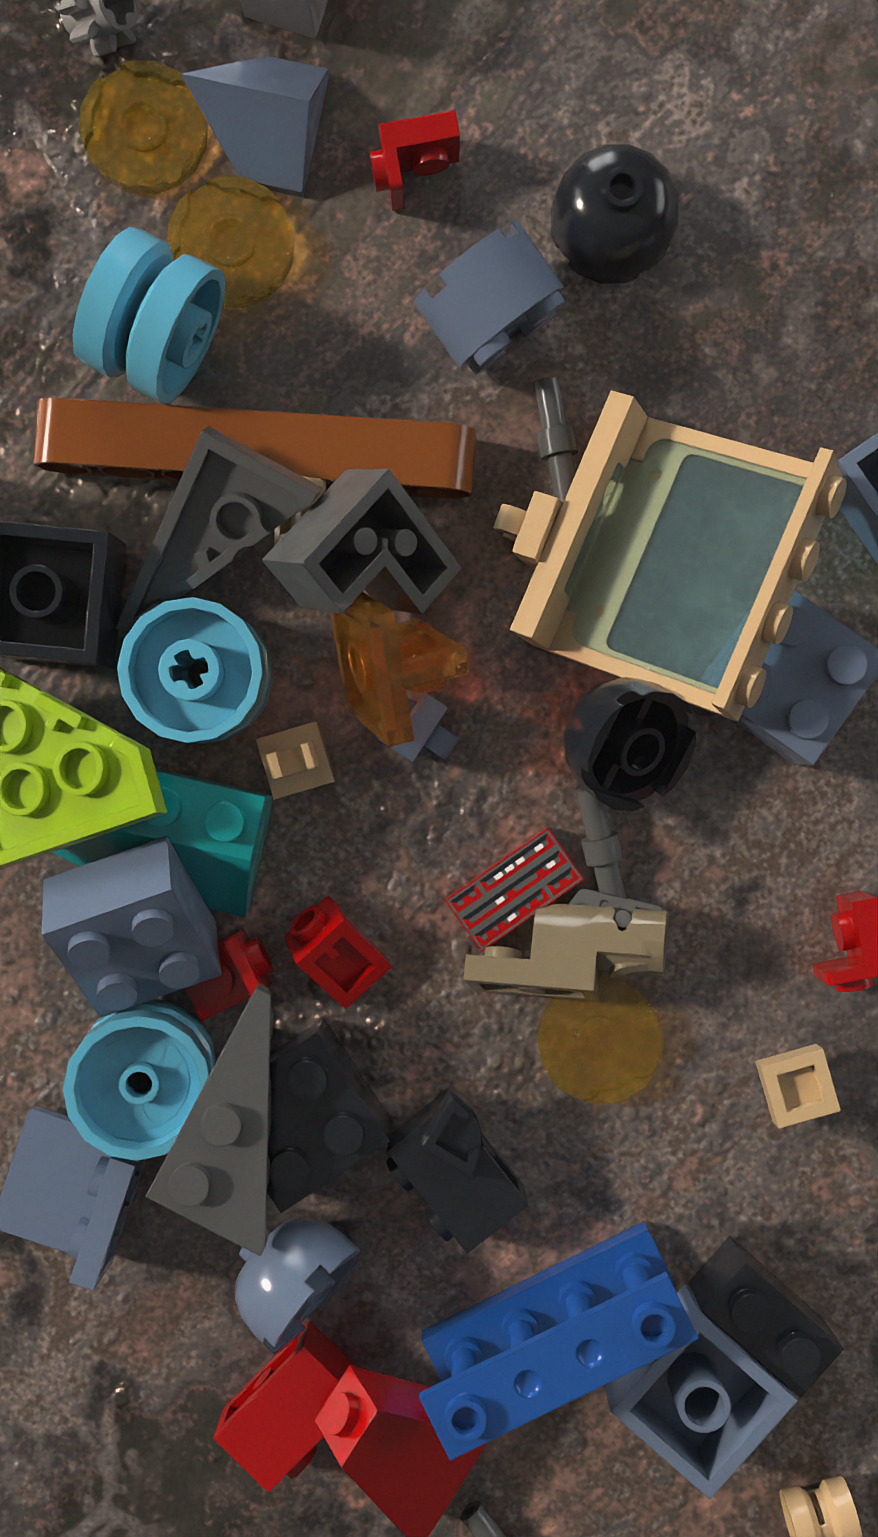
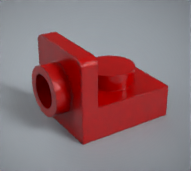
M456 110L378 124L381 149L369 151L376 192L389 191L392 211L405 209L401 173L412 171L417 176H429L446 170L451 163L459 162L460 131Z
M862 891L835 895L839 913H834L831 916L832 930L839 950L847 951V957L813 963L814 976L828 986L834 985L837 992H854L874 986L873 978L878 977V897Z
M326 896L317 905L304 909L294 919L290 930L284 936L296 964L345 1009L354 1003L392 967L386 955L346 918L339 904L331 896Z
M244 928L218 941L222 975L185 988L201 1021L251 997L258 984L269 988L272 984L268 976L269 973L274 971L272 960L258 937L250 940Z

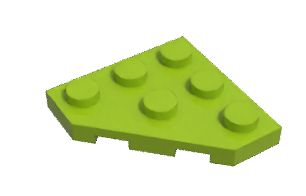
M0 667V869L168 813L149 748Z

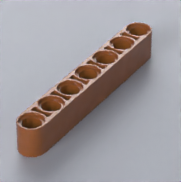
M49 397L41 398L37 402L34 466L49 472L180 481L201 431L210 426L300 476L326 480V490L346 469L389 468L409 496L459 499L472 496L476 430L466 425Z

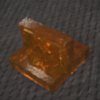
M361 592L343 614L330 612L347 711L388 747L414 741L407 690L416 693L436 691L447 685V679L469 674L466 648L417 618L396 623L393 610L364 592Z

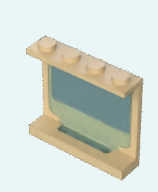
M611 390L510 631L534 647L615 677H631L657 683L688 704L738 722L744 707L752 708L762 692L766 679V670L761 667L771 644H780L788 631L793 615V607L788 604L798 580L807 581L814 570L820 550V544L815 540L825 517L834 518L842 504L847 481L845 478H842L843 474L834 451L820 447L814 463L650 418L643 411L634 396Z

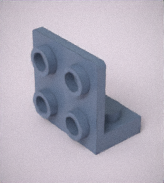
M35 1106L27 1113L0 1195V1231L66 1252L67 1256L76 1258L69 1283L94 1291L113 1262L147 1159L135 1161L108 1156L84 1141L68 1116Z

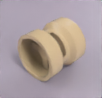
M842 1476L823 1479L819 1488L804 1490L799 1485L780 1489L781 1505L790 1537H863L851 1493Z

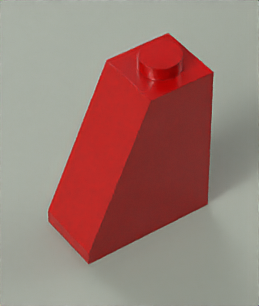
M349 1365L316 1417L315 1422L341 1468L405 1537H429L487 1443L450 1461L419 1399V1393L430 1388L429 1386Z

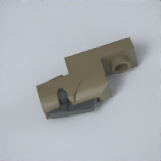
M581 889L569 904H554L536 910L530 959H522L523 952L518 949L499 946L486 947L484 956L466 954L463 980L476 992L599 1002L601 971H608L609 979L643 975H665L668 940L667 911H662V908L658 905Z

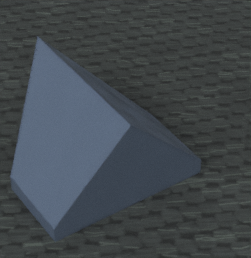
M263 56L181 73L182 78L240 177L242 185L304 198L329 79V70L318 66Z

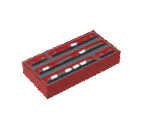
M545 827L447 896L445 902L482 952L486 947L491 946L535 915L537 909L548 906L582 882L584 878L550 829Z

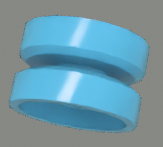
M128 227L116 235L106 247L86 282L77 308L72 334L74 355L81 364L109 378L120 377L126 372L127 381L133 390L161 404L172 402L184 391L197 372L218 326L224 303L226 284L222 270L193 255L183 254L174 260V254L169 243L140 228Z
M195 597L165 601L140 616L123 640L117 665L121 695L136 720L160 737L185 743L205 744L230 740L251 727L268 705L274 681L270 651L257 630L222 604ZM198 663H208V673L200 674L203 684L197 686L191 678L192 669Z
M152 999L113 1014L99 1017L68 1061L63 1085L68 1118L84 1141L108 1156L138 1161L166 1155L169 1153L216 1064L212 1038L196 1016L178 1004L169 1001ZM141 1072L146 1073L152 1082H142Z

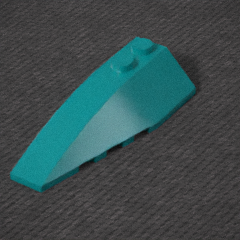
M155 767L168 813L52 852L80 867L167 836L207 907L212 910L246 917L274 799L272 794Z

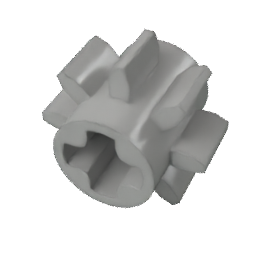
M61 0L60 5L56 6L57 12L61 15L63 25L70 34L69 40L72 43L90 42L94 57L116 52L118 47L132 44L136 41L131 28L134 27L138 15L141 14L137 0Z

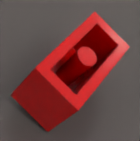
M310 1320L304 1325L306 1328L286 1348L277 1353L223 1408L213 1439L268 1493L285 1475L290 1479H294L310 1463L317 1450L316 1444L324 1437L315 1419L348 1366L357 1367Z

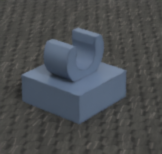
M411 685L376 737L412 762L423 746L446 760L459 740L457 736L438 725L448 707Z

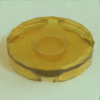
M131 60L117 65L118 71L111 73L106 78L102 74L91 84L80 107L79 133L90 161L110 184L131 194L156 195L179 187L197 170L207 149L208 122L179 71L158 61Z
M219 176L205 181L206 186L198 188L194 193L190 190L178 201L169 220L167 243H169L172 249L174 260L183 254L193 255L221 269L226 280L222 308L243 309L263 302L283 285L293 264L295 237L286 211L267 187L246 177Z
M601 976L599 1002L551 998L541 1013L536 1036L542 1066L555 1086L566 1094L569 1093L575 1098L583 1099L584 1102L597 1105L624 1101L645 1088L654 1075L653 1071L658 1064L659 1058L661 1059L664 1045L660 1019L645 996L622 980L609 979Z

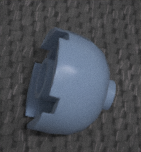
M311 1217L287 1220L273 1231L268 1228V1240L261 1256L243 1247L239 1252V1256L246 1261L238 1274L235 1287V1301L241 1318L253 1334L274 1355L279 1353L306 1328L301 1322L307 1319L315 1309L321 1311L330 1301L358 1260L355 1255L360 1252V1249L343 1233L327 1222Z

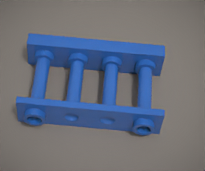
M645 1221L422 1330V1343L442 1382L420 1392L419 1399L450 1461L699 1339L674 1288L676 1286Z

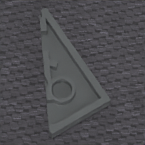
M210 426L202 430L123 609L116 629L127 634L140 616L161 603L177 600L191 589L196 588L233 561L243 551L258 543L276 527L314 502L319 496L322 487Z
M258 984L252 993L145 1196L258 1256L262 1255L268 1240L267 1186L270 1170L268 1138L271 1123L270 1042L273 1028L272 994L269 993L270 989L261 984Z

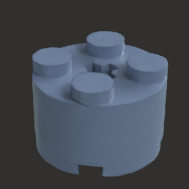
M516 220L511 222L506 236L501 228L473 245L439 274L446 287L434 298L424 288L413 304L458 368L463 369L469 366L475 376H477L506 354L504 349L512 343L509 336L521 329L526 338H528L557 315L556 310L565 303L561 296L565 287L520 222Z

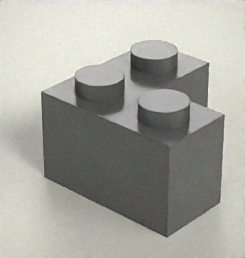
M389 468L346 469L262 559L264 564L301 608L340 614L344 613L363 590L368 593L380 609L423 614L462 569Z

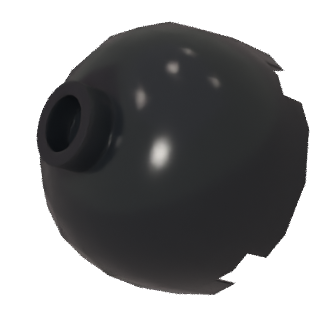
M604 144L582 154L563 175L551 207V236L556 248L558 244L561 253L569 260L568 265L578 275L600 284L627 283L638 278L640 273L649 270L654 264L656 265L665 256L678 225V191L669 170L652 153L630 144Z
M623 677L598 684L581 697L569 714L564 730L566 763L581 787L613 810L621 811L641 809L645 806L639 802L640 800L649 797L654 792L663 797L675 787L689 766L696 746V732L688 727L687 713L692 714L690 707L674 693L654 682Z

